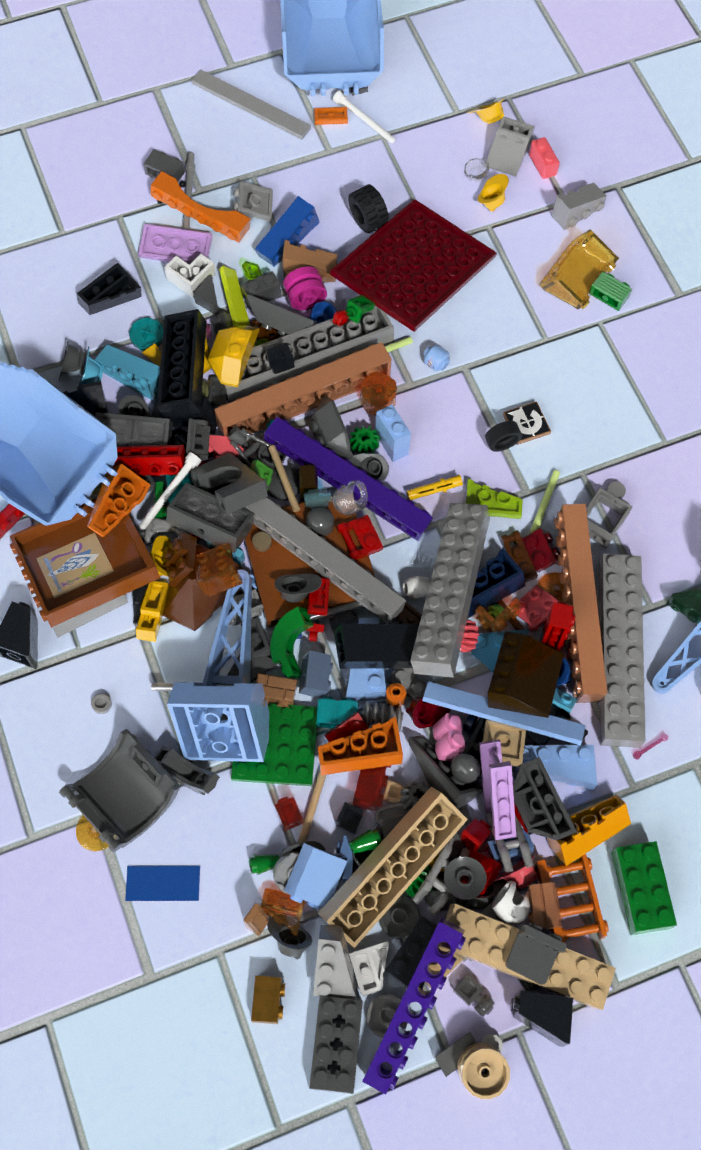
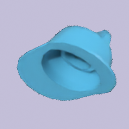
M89 346L86 353L84 371L78 386L100 382L103 375L100 364L88 356Z

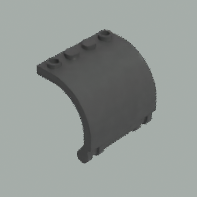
M128 729L120 732L118 740L109 755L93 771L77 782L65 785L59 793L63 798L66 797L69 800L68 803L72 808L77 807L100 833L99 838L102 842H106L109 845L108 848L114 853L147 831L170 807L181 786L175 778L169 775L163 765L156 761L150 751L143 747L137 737L131 734Z

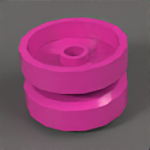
M298 268L290 272L283 281V287L288 295L289 303L295 310L306 311L313 309L316 303L324 301L327 297V290L317 268Z

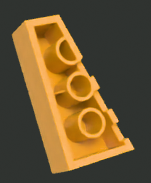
M614 795L573 813L569 817L577 832L558 841L547 838L550 849L568 866L631 824L626 803L619 796Z

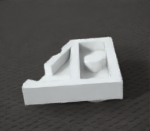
M388 941L349 953L361 997L382 991L389 947Z

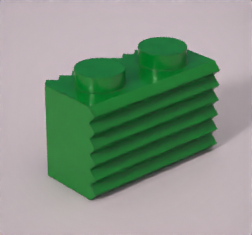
M602 271L592 284L589 294L619 311L630 297L632 288L626 282H620L615 279L612 274H606Z

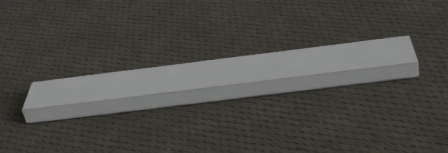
M200 70L192 79L193 85L301 140L311 129L310 124L203 70Z

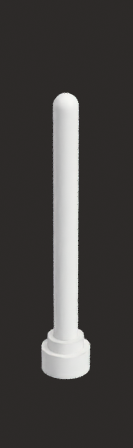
M338 90L335 93L333 101L336 104L347 107L388 142H395V138L352 104L342 90Z
M192 452L188 453L185 457V465L139 525L140 529L144 530L147 528L191 468L198 467L202 461Z

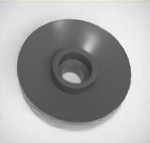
M283 466L296 496L300 492L299 473L291 467ZM272 469L273 474L267 490L268 494L278 500H289L280 481L277 469Z
M458 857L447 865L444 872V884L449 893L454 897L463 900L473 899L485 888L486 872L477 860L471 857ZM465 876L468 878V882L462 883L460 878Z

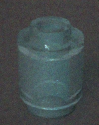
M319 488L304 492L305 507H310L311 509L314 507H328L329 502H332L331 491H327L326 488Z

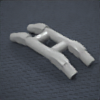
M487 812L485 817L494 836L492 812ZM516 816V839L504 842V839L495 840L506 873L513 871L509 849L520 847L526 868L534 866L530 848Z
M453 838L441 849L427 878L412 898L415 903L419 904L430 892L432 886L441 891L434 901L435 903L429 909L433 916H436L449 899L450 893L445 884L436 877L441 868L446 869L450 863L446 859H448L452 851ZM463 848L460 857H468L470 851L467 848Z

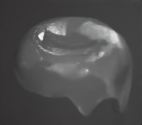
M484 158L470 159L464 167L466 178L475 183L484 181L489 174V163Z

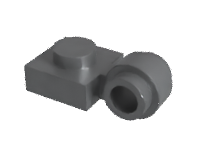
M468 974L453 990L468 1006L475 1001L476 1006L474 1009L483 1017L494 1009L493 1005L495 1002L486 994L484 996L479 995L484 988Z

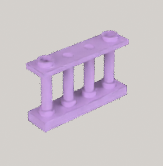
M500 739L480 742L485 814L492 812L495 840L516 837L512 765L510 761L502 762Z

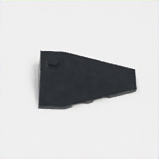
M101 381L80 385L76 391L71 393L68 391L63 392L93 416H95L96 412L109 413Z

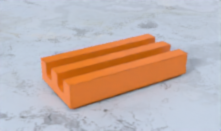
M347 107L314 108L315 125L348 124Z

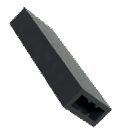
M340 624L334 630L339 668H413L410 660L420 624Z

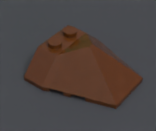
M196 543L194 570L175 587L169 585L162 616L196 631L213 616V612L220 606H223L231 575L237 570L245 569L229 557ZM240 587L235 594H237L242 589V587Z

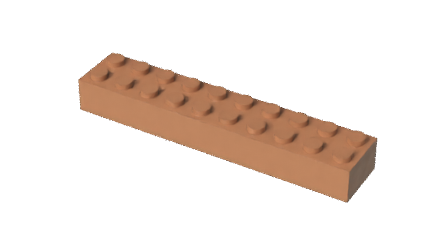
M382 342L372 344L361 351H354L351 355L339 357L331 363L322 364L316 369L307 370L301 375L289 377L281 383L272 384L266 389L257 390L251 395L237 398L228 404L220 405L214 409L217 428L221 436H227L235 426L240 429L244 428L249 433L254 434L266 429L267 424L276 417L288 420L317 408L324 396H328L335 401L389 379L392 359Z
M586 504L562 505L560 511L557 512V517L554 518V528L558 529L556 546L560 548L558 565L562 566V572L560 573V583L564 585L562 602L567 603L569 606H574L572 614H576L574 625L567 638L570 641L568 658L572 659L571 678H574L572 696L576 697V703L600 702L607 694Z

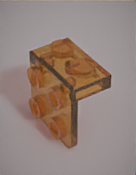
M229 543L195 556L197 584L206 597L243 584L241 576L234 567L232 548Z
M515 598L495 619L480 605L475 610L477 622L484 630L488 628L491 632H501L507 626L506 622L510 618L515 619L521 613V602L518 598Z

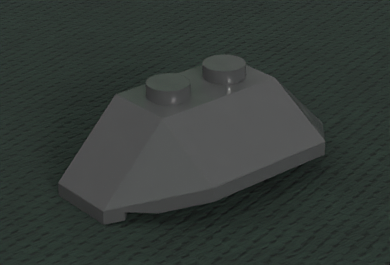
M248 294L247 296L257 322L262 323L261 327L269 330L275 328L278 330V334L286 336L317 324L316 320L254 295Z
M324 396L308 423L309 429L313 433L314 438L323 447L333 450L340 458L349 460L353 457V453L350 451L347 430L335 402L328 396Z
M540 757L521 764L513 785L515 806L528 832L557 841L576 833L577 831Z

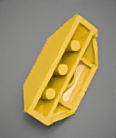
M238 325L218 331L208 357V362L218 377L220 384L239 387L258 336L259 328Z

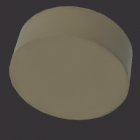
M266 532L256 533L252 538L254 549L259 552L267 551L272 544L270 535Z

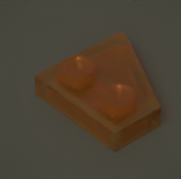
M265 888L260 905L268 916L273 917L274 921L280 925L283 923L291 929L293 935L297 936L306 901L303 900L302 903L290 899L291 895Z

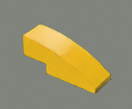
M153 581L148 584L140 609L141 615L136 627L137 639L156 642L168 593V583Z

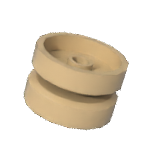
M475 1043L468 1046L461 1053L457 1063V1070L465 1088L473 1096L480 1099H493L501 1095L507 1088L510 1080V1067L503 1055L494 1046L487 1043Z

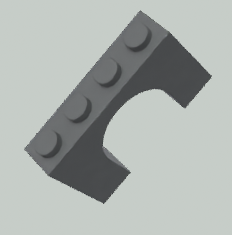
M231 453L190 470L194 486L204 491L225 483H232L215 491L218 506L227 515L268 497L266 480L258 476L255 471H252Z

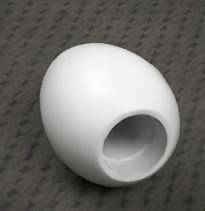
M419 575L407 578L403 583L404 594L413 599L426 596L431 579Z

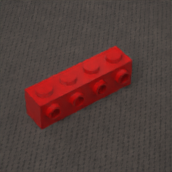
M184 445L117 447L118 458L114 466L123 464L138 476L177 475L185 465Z
M553 602L542 629L541 643L557 651H560L561 646L564 647L568 633H570L575 622L576 614H572L574 606H569L565 602Z

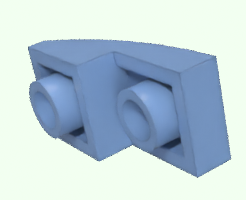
M344 835L343 841H338L336 853H340L339 857L347 861L342 873V882H346L351 877L353 856L349 846L350 840L346 835Z

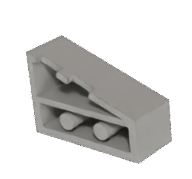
M321 925L313 995L356 1000L358 985L354 977L352 962H350L343 928Z

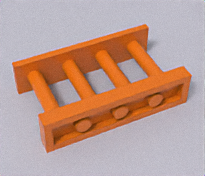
M586 854L579 858L578 862H573L568 866L563 864L550 867L549 865L546 866L545 860L537 861L534 867L538 874L539 884L549 883L552 875L582 870L584 882L557 887V894L560 896L587 890L590 903L561 908L560 916L562 919L565 916L592 911L595 924L567 930L562 927L550 929V933L560 936L563 943H566L565 941L568 938L597 932L599 940L607 937L609 928L607 921L603 920L590 871L592 870L590 857L587 858Z

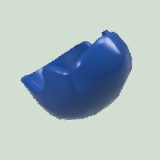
M318 302L311 310L309 318L316 320L317 324L332 319L337 310L329 302Z

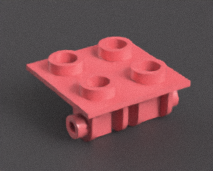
M535 585L509 609L528 623V629L533 632L534 630L537 631L542 623L545 624L553 602L557 603L560 601Z

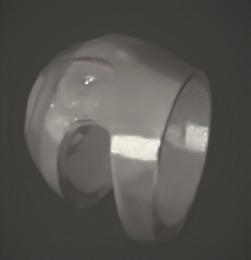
M353 480L347 486L342 485L337 488L332 499L334 508L339 513L348 516L364 509L368 499L364 483ZM355 485L359 488L361 494L360 499L357 501L354 500L353 495Z

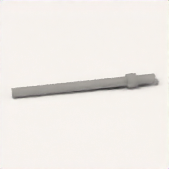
M193 152L188 153V160L185 164V172L187 173L185 194L191 199L193 174L196 167L194 164L195 154ZM183 215V229L189 230L190 217Z

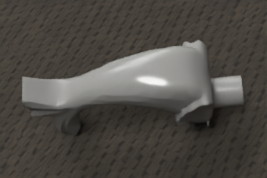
M154 518L145 531H138L140 537L149 545L154 537H157L161 532H175L177 534L185 532L191 535V533L167 523L165 519Z

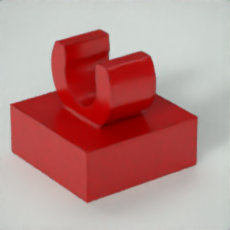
M313 623L314 626L306 631H310L309 641L317 642L318 632L324 633L325 625Z

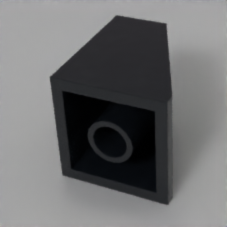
M12 601L0 625V657L36 669L38 666V621L28 604L24 602H19L18 604Z
M522 990L514 995V998H511L510 1011L514 1012L513 1017L557 1046L564 1047L570 1044L573 998Z

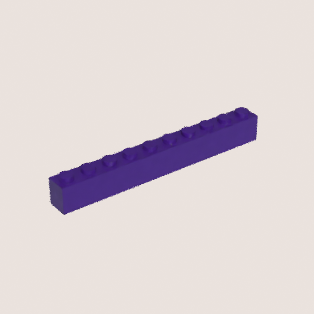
M276 417L264 432V441L271 444V446L275 445L278 451L301 466L305 464L315 465L318 477L341 492H350L353 500L413 539L419 541L430 526L433 517L429 512L419 509L412 501L405 500L395 490L385 487L378 479H373L364 470L354 467L349 460L340 458L333 450L323 447L318 440L311 439L302 430L292 427L287 420Z

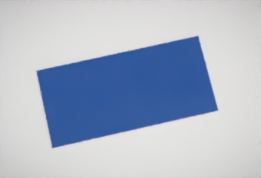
M127 866L125 901H199L200 866Z

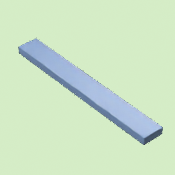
M428 681L423 696V701L563 741L581 745L586 725L549 715V718L489 708L487 697Z

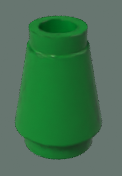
M369 829L353 839V841H350L349 846L353 854L375 850L381 843V838L376 829L373 831Z
M254 854L253 857H249L251 874L256 873L259 875L274 869L276 862L280 859L279 855Z

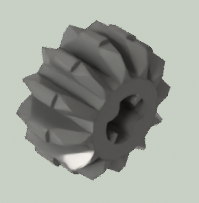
M414 780L412 785L407 783L404 787L405 789H402L400 792L402 796L400 803L405 804L403 809L411 810L419 801L418 799L431 786L425 787L424 781L418 784Z

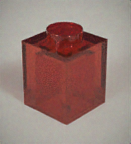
M284 797L277 801L278 804L274 805L275 811L285 832L303 824V818L294 797Z

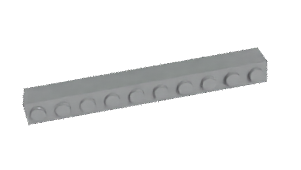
M266 497L244 507V509L254 513L253 524L268 533L271 538L322 576L330 579V582L385 623L390 624L403 610L406 600L401 594L394 592L385 582L379 581L370 571L364 570L355 560L349 559L340 549L333 547L325 538L314 533L309 526L303 525L294 515L284 511L279 504L272 502Z

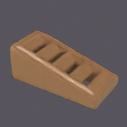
M256 903L243 920L245 927L259 936L267 926L270 918L261 906Z

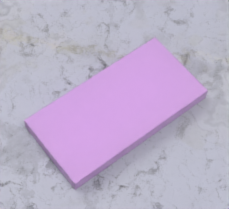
M144 224L138 257L170 262L177 256L190 265L200 254L209 258L213 235L206 232Z

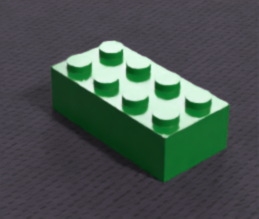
M657 841L616 847L611 853L630 935L668 930L677 926Z

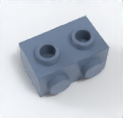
M309 650L303 656L299 694L322 698L330 691L331 681H329V675L333 669L331 655Z

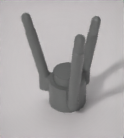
M235 426L228 433L227 438L231 440L230 444L237 450L250 468V461L239 447L242 444L246 448L250 447L246 442V436L267 447H270L271 444L249 433L246 429H240Z

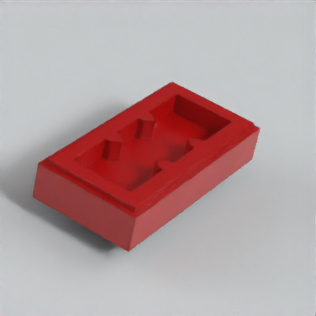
M321 578V586L316 591L309 593L307 614L327 616L330 579Z

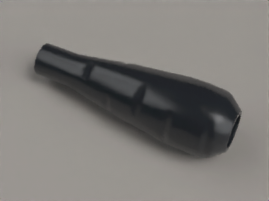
M148 584L133 590V624L135 625L138 624L141 615L140 609Z

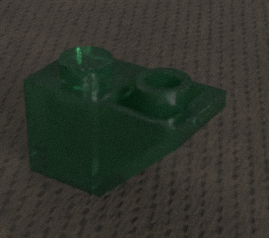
M701 590L673 593L667 602L671 609L684 614L691 622L697 624L701 622Z

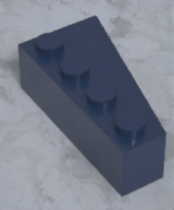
M504 548L498 552L494 559H489L485 567L480 571L478 570L468 618L526 586L524 572Z

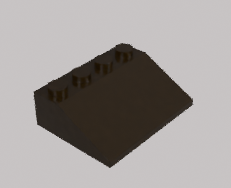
M505 631L488 689V707L549 718L564 654L525 634Z

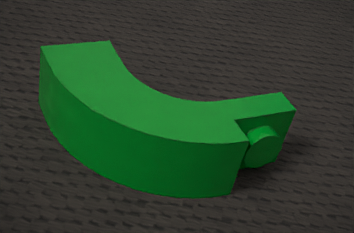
M296 607L286 613L279 620L272 633L270 643L273 663L282 664V672L287 678H298L301 676V671L294 656V643L303 631L314 626L309 614H307V608Z

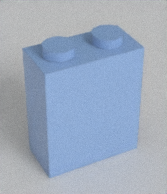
M393 404L377 411L375 429L377 430V435L380 436V443L392 462L408 455L411 432Z
M304 843L284 891L291 894L290 899L302 903L305 900L308 901V906L319 909L320 906L324 907L333 897L347 861Z

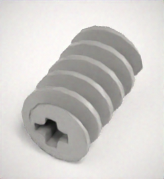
M366 701L362 719L369 726L372 721L374 725L382 724L396 717L398 730L401 732L404 712L401 711V706H398L396 711H394L393 705L390 704L386 710L385 703H382L381 707L378 708L377 702H374L372 707H370L369 701Z

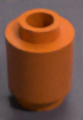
M393 683L386 690V703L389 706L390 704L393 705V708L402 706L406 698V689L399 683Z

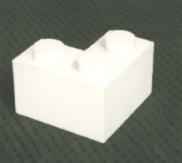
M202 254L190 265L175 256L164 267L166 279L192 298L194 297V292L209 275H212V278L216 275L214 262Z

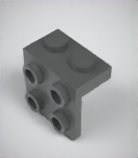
M530 923L529 926H520L505 966L513 972L544 985L547 982L557 954L564 953L567 944L561 942L562 938L556 934L549 933L547 935L541 932L542 928Z

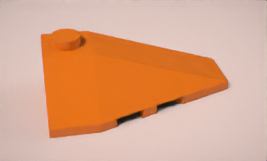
M123 464L112 467L118 473L116 477L107 473L106 478L111 483L109 486L102 483L87 525L88 528L101 537L107 535L121 519L144 500L151 486Z

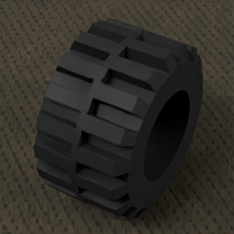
M367 184L349 194L350 211L354 220L364 232L371 233L389 221L387 206L381 194L374 186Z

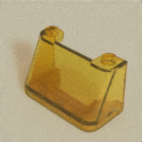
M589 229L567 246L542 279L539 286L544 291L572 307L584 309L590 303V296L588 294L594 281H596L602 271L605 273L613 271L619 257Z

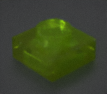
M248 261L242 264L247 279L253 280L262 275L258 264Z

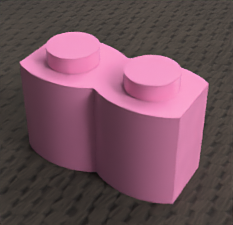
M446 713L433 726V736L436 740L435 752L439 760L451 762L457 754L460 755L465 749V740L461 734L462 721L459 715Z

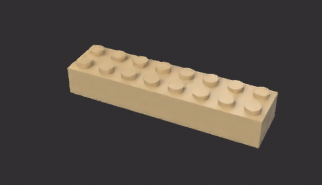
M430 787L318 914L330 926L342 927L346 941L355 948L468 819L440 791Z
M450 905L445 920L464 929L463 937L466 938L461 950L456 949L455 954L558 995L571 997L573 1001L593 1009H604L615 973V967L566 948L564 953L557 954L547 982L544 985L538 984L507 969L505 966L519 929L460 905ZM447 942L439 943L440 948L448 951L451 949Z

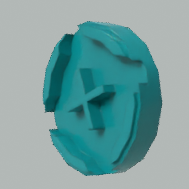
M149 317L138 319L129 330L131 343L140 350H146L153 344H157L159 347L163 341V325L158 320L155 321Z

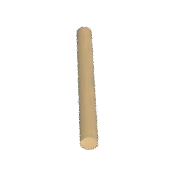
M272 445L268 448L292 510L293 512L300 511L299 504L275 445Z
M320 770L297 843L307 841L326 779V775H321Z

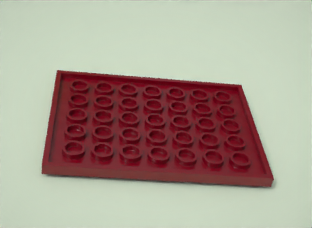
M414 199L332 268L330 275L357 294L363 295L374 302L376 307L415 332L496 257L497 252Z

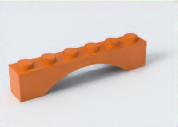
M162 171L151 184V196L154 199L182 212L185 216L197 220L200 224L212 228L215 232L227 236L230 240L240 243L250 229L251 218L236 210L221 211L198 204L183 192L176 178Z

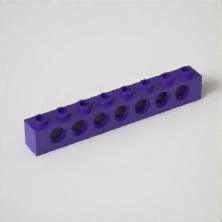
M443 918L440 919L365 1074L363 1083L385 1095L389 1088L394 1089L399 1079L396 1073L399 1068L404 1069L409 1058L405 1054L408 1048L413 1050L418 1037L415 1036L418 1028L423 1029L428 1019L424 1015L428 1008L432 1010L437 1000L434 994L437 988L442 990L447 978L443 975L447 968L452 969L456 961V957L453 955L456 949L461 950L466 940L463 937L464 929ZM447 942L451 949L444 952L439 948V943ZM437 962L441 970L433 971L430 969L429 964ZM420 983H429L431 990L423 991L420 988ZM418 1002L422 1009L414 1011L410 1003ZM408 1022L412 1029L409 1031L403 1030L401 1023ZM391 1043H400L402 1049L399 1051L394 1050ZM382 1063H390L393 1069L385 1070L382 1067Z

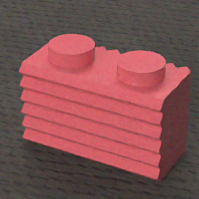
M546 137L533 140L529 156L542 179L557 175L560 162Z

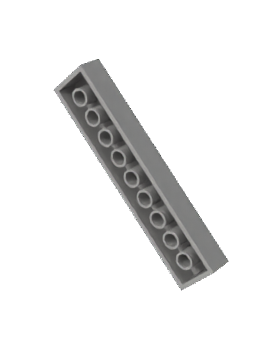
M374 306L373 310L362 314L361 320L357 324L348 319L344 325L338 327L332 323V318L253 347L239 387L220 385H222L228 401H233L252 394L257 390L265 389L268 384L272 385L276 381L283 382L289 377H296L307 370L311 371L322 364L331 363L339 357H346L354 351L366 349L372 344L381 342L386 344L394 341V326L387 314ZM287 343L294 356L295 368L274 374L268 363L266 351Z
M450 503L410 660L414 674L454 678L490 521L487 505Z
M603 554L599 561V624L607 694L600 701L601 746L641 748L646 742L641 556Z

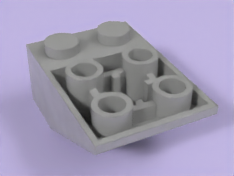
M503 116L485 167L516 177L531 144L535 126Z

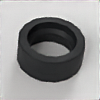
M515 421L501 422L490 428L485 434L486 442L493 452L509 449L522 438V433Z

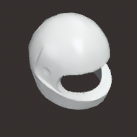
M511 880L500 890L492 904V908L498 918L504 923L518 924L527 918L530 911V902L526 894L514 897L516 883Z

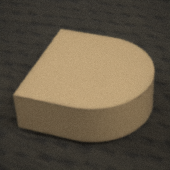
M388 780L382 801L393 804L400 802L402 797L400 792L404 789L403 785Z

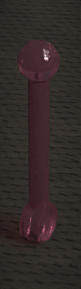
M662 734L660 739L641 751H635L633 758L638 760L642 754L662 741L666 742L668 735Z

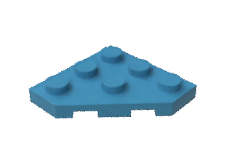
M528 629L506 631L529 636ZM505 631L478 633L479 643H476V648L471 650V655L486 665L492 672L495 669Z

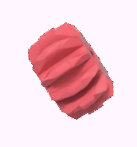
M471 620L466 622L460 648L461 652H471L472 649L476 648V643H479V627Z

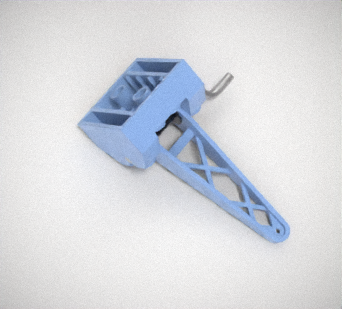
M242 569L235 571L231 575L203 683L176 682L174 684H151L152 691H171L167 705L183 756L186 760L264 761L269 742V709L267 701L264 700L263 684L250 683L252 579L248 572ZM242 587L245 592L244 598L237 605L234 600V594ZM238 613L243 622L242 637L231 648L226 640L229 622ZM224 646H226V648H227V650H228L229 652H228V653L226 654V656L222 659V657H223V652H224ZM241 646L239 662L234 653ZM232 657L239 669V676H219L222 667ZM217 685H234V686H217ZM222 713L227 715V720H220Z

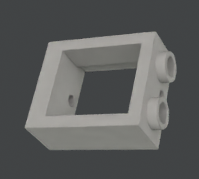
M599 488L586 508L587 518L598 501L622 515L611 532L588 520L590 539L607 548L630 514L633 506L629 505L627 501L617 498L610 491Z

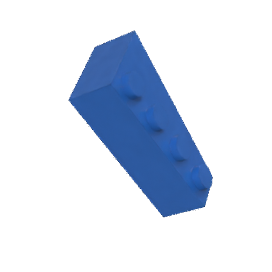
M298 196L257 245L255 250L258 256L273 267L280 263L283 259L285 240L290 241L291 245L296 246L320 223L315 207Z

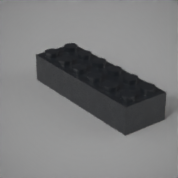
M199 309L164 316L157 407L166 419L201 413L207 322Z

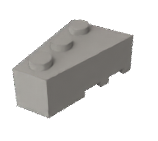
M594 182L579 187V191L573 192L570 190L565 196L561 194L556 196L552 218L563 230L574 227L579 221L589 218L592 213L604 208L607 196Z

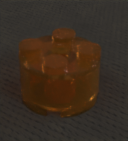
M370 373L363 380L360 388V402L363 409L367 413L376 416V412L392 404L395 407L397 396L396 381L386 374Z

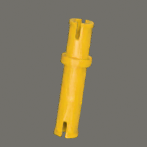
M460 475L447 479L440 478L437 482L406 490L408 500L411 501L438 492L445 493L448 489L463 486Z

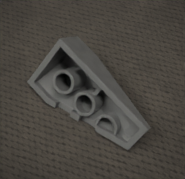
M424 736L409 737L408 742L429 786L440 791L458 810L483 792V787L476 780L464 783L455 779L451 772L452 761L439 760L435 752V745Z

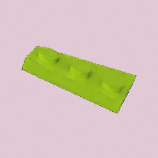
M468 478L466 504L487 505L489 516L521 519L523 499L502 491H494L489 486L484 484L481 486Z

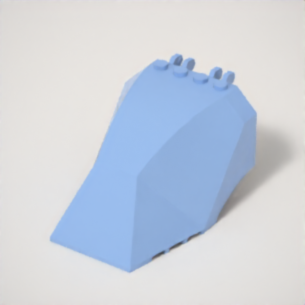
M280 0L284 74L299 88L311 90V96H315L316 89H321L322 96H325V90L330 88L344 89V95H348L349 87H354V93L358 95L359 88L367 87L384 70V26L381 0Z
M0 362V495L9 504L45 526L71 520L77 513L85 517L88 513L81 506L83 503L90 507L94 506L93 501L89 497L95 487L101 482L107 486L110 485L111 482L104 477L107 472L115 477L118 474L112 468L118 458L116 433L33 369L28 370L24 367L19 368L12 364L7 365L4 362Z

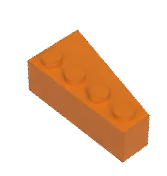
M396 717L389 719L385 723L375 724L372 728L362 732L361 730L357 731L349 737H342L318 746L321 775L402 764L403 752Z

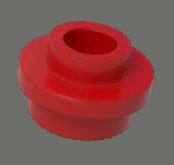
M337 311L333 315L332 323L338 327L344 325L349 319L347 311Z

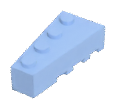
M379 617L359 618L358 624H379ZM384 668L351 669L346 698H352L354 701L385 699Z
M594 745L524 746L522 764L540 757L551 781L563 782L575 787L580 786L588 790H594L597 786ZM512 765V772L518 773L520 767Z

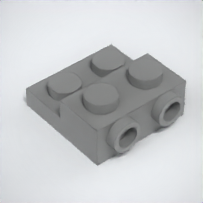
M240 181L238 187H235L233 191V197L236 198V201L233 203L232 211L236 210L251 218L250 221L253 217L270 221L272 218L273 190Z

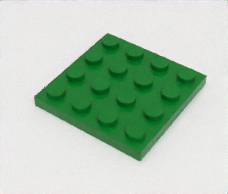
M269 703V742L264 761H233L231 781L312 786L318 707L289 705V707L285 708Z

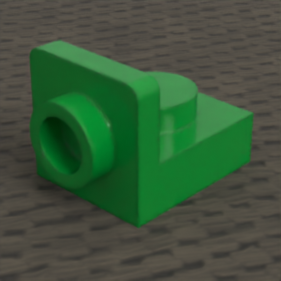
M363 295L348 300L346 311L349 319L356 324L359 323L362 314L373 310L375 303Z

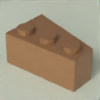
M285 240L283 250L284 278L298 268L314 267L320 272L323 282H336V279L330 275V272L337 265V254L319 249L312 251L306 249L305 245L301 244L298 247L291 245L290 241Z

